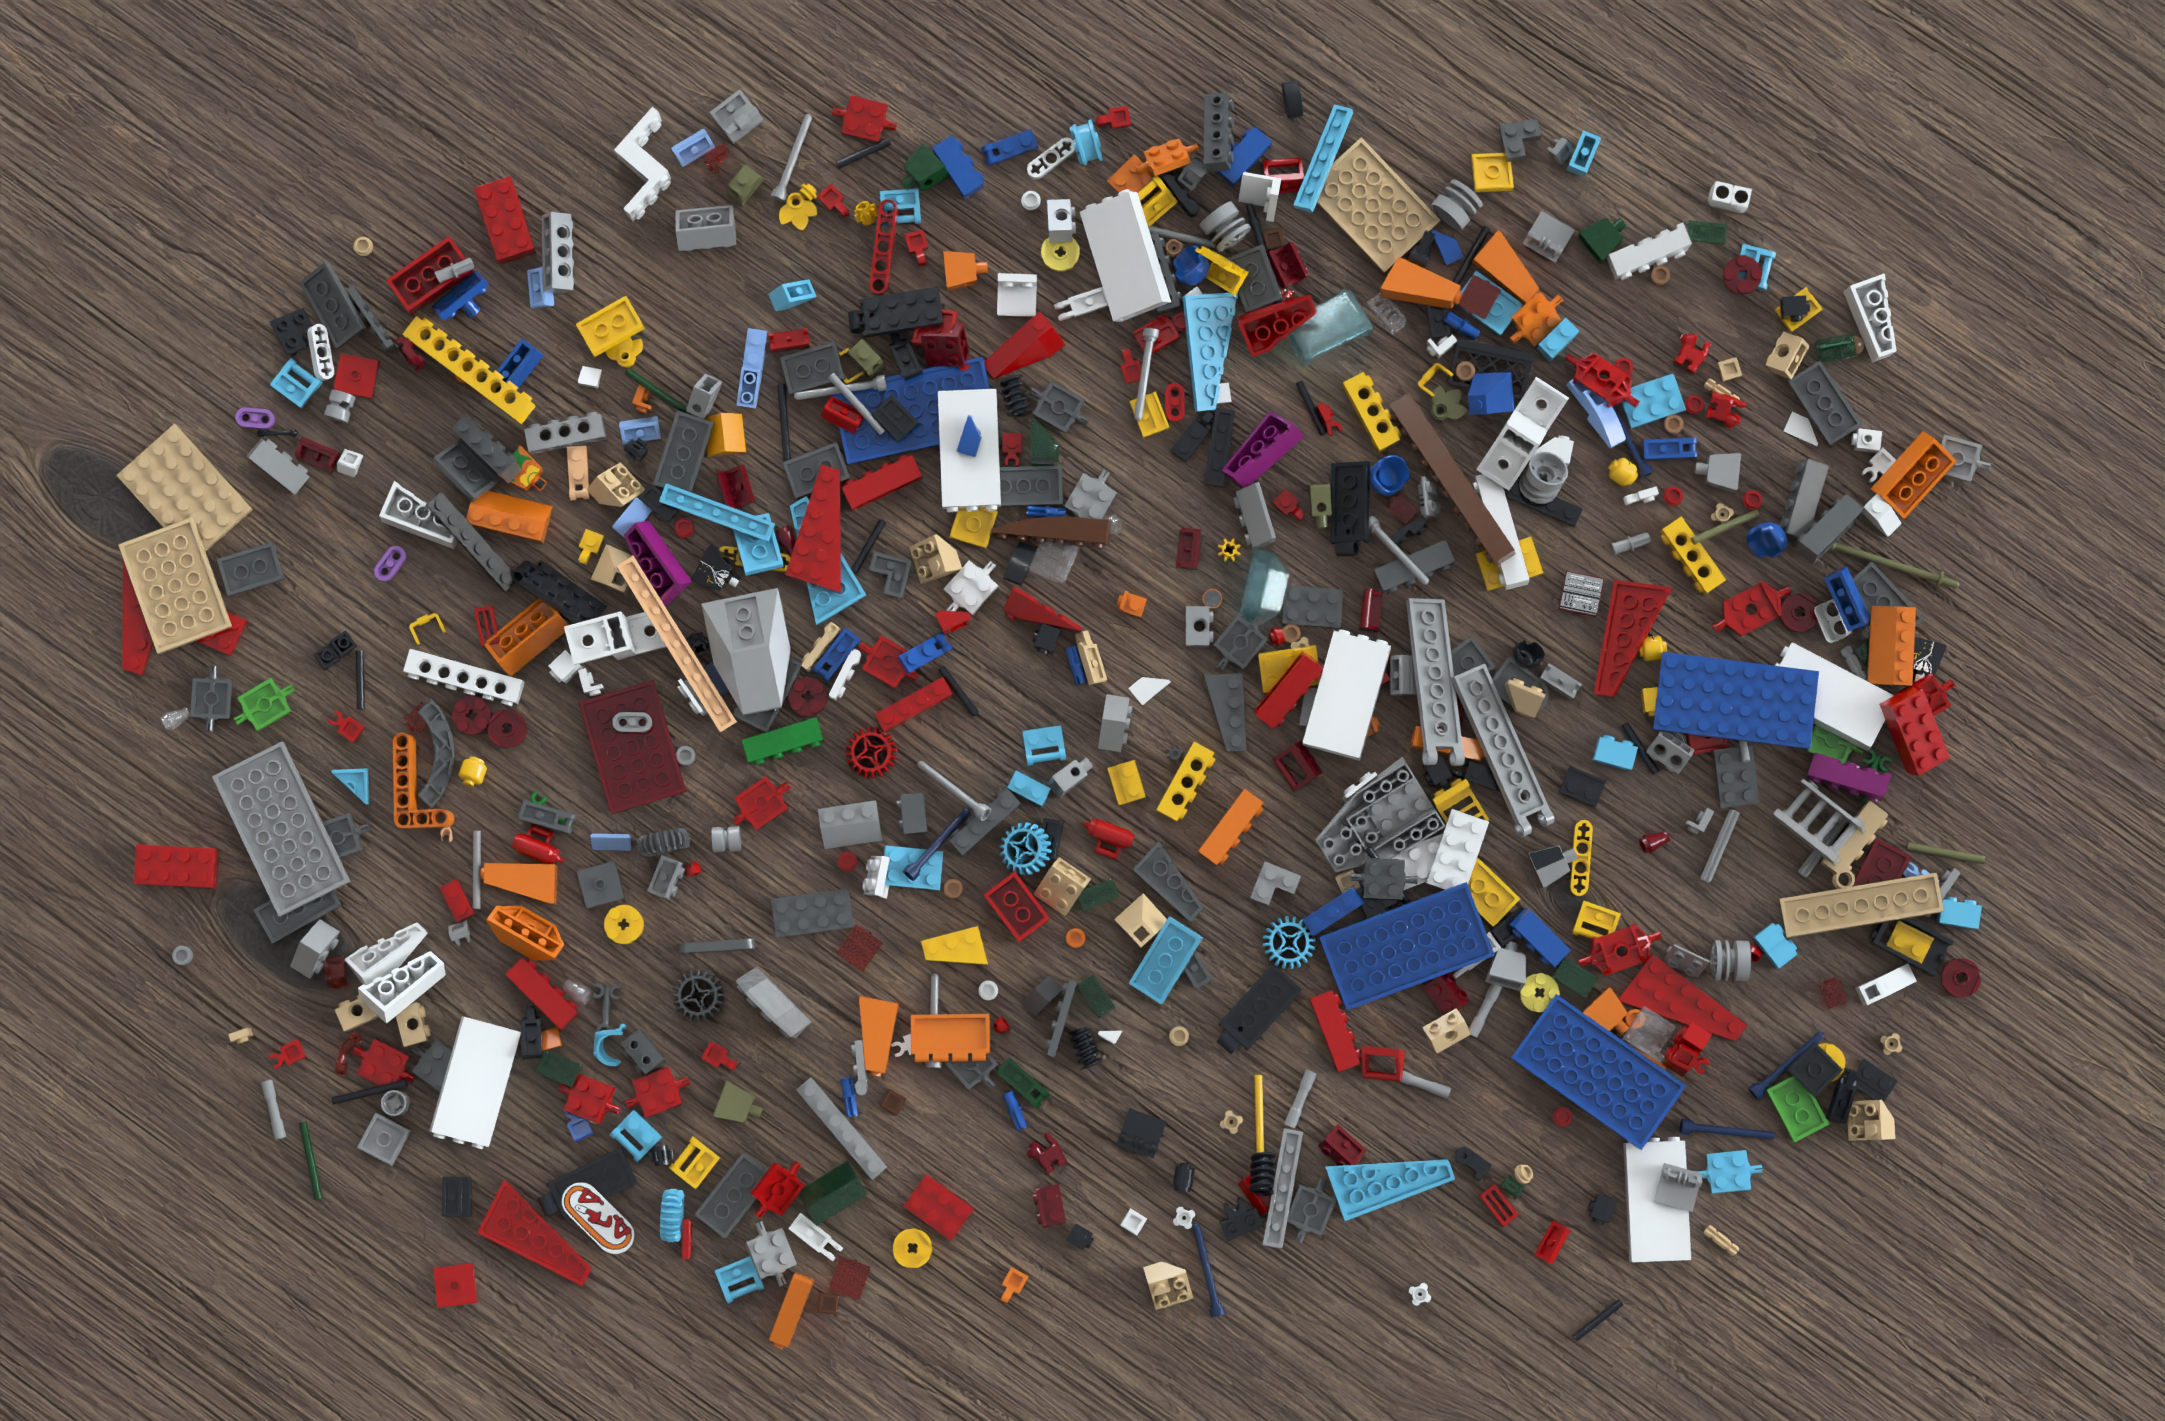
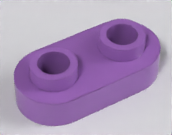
M244 407L239 409L235 416L236 422L244 428L267 430L275 424L274 414L267 409ZM249 415L250 419L248 421H244V416ZM268 417L269 421L263 423V418Z
M392 546L386 551L374 569V574L380 581L387 582L395 576L406 561L404 549L399 546ZM396 553L400 554V558L398 560H394V555ZM384 569H388L387 575H382Z

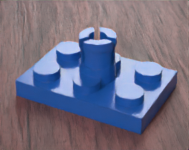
M475 271L431 307L443 321L451 319L459 308L464 311L468 318H472V316L474 317L480 311L479 306L475 304L472 298L484 293L489 284L478 271Z

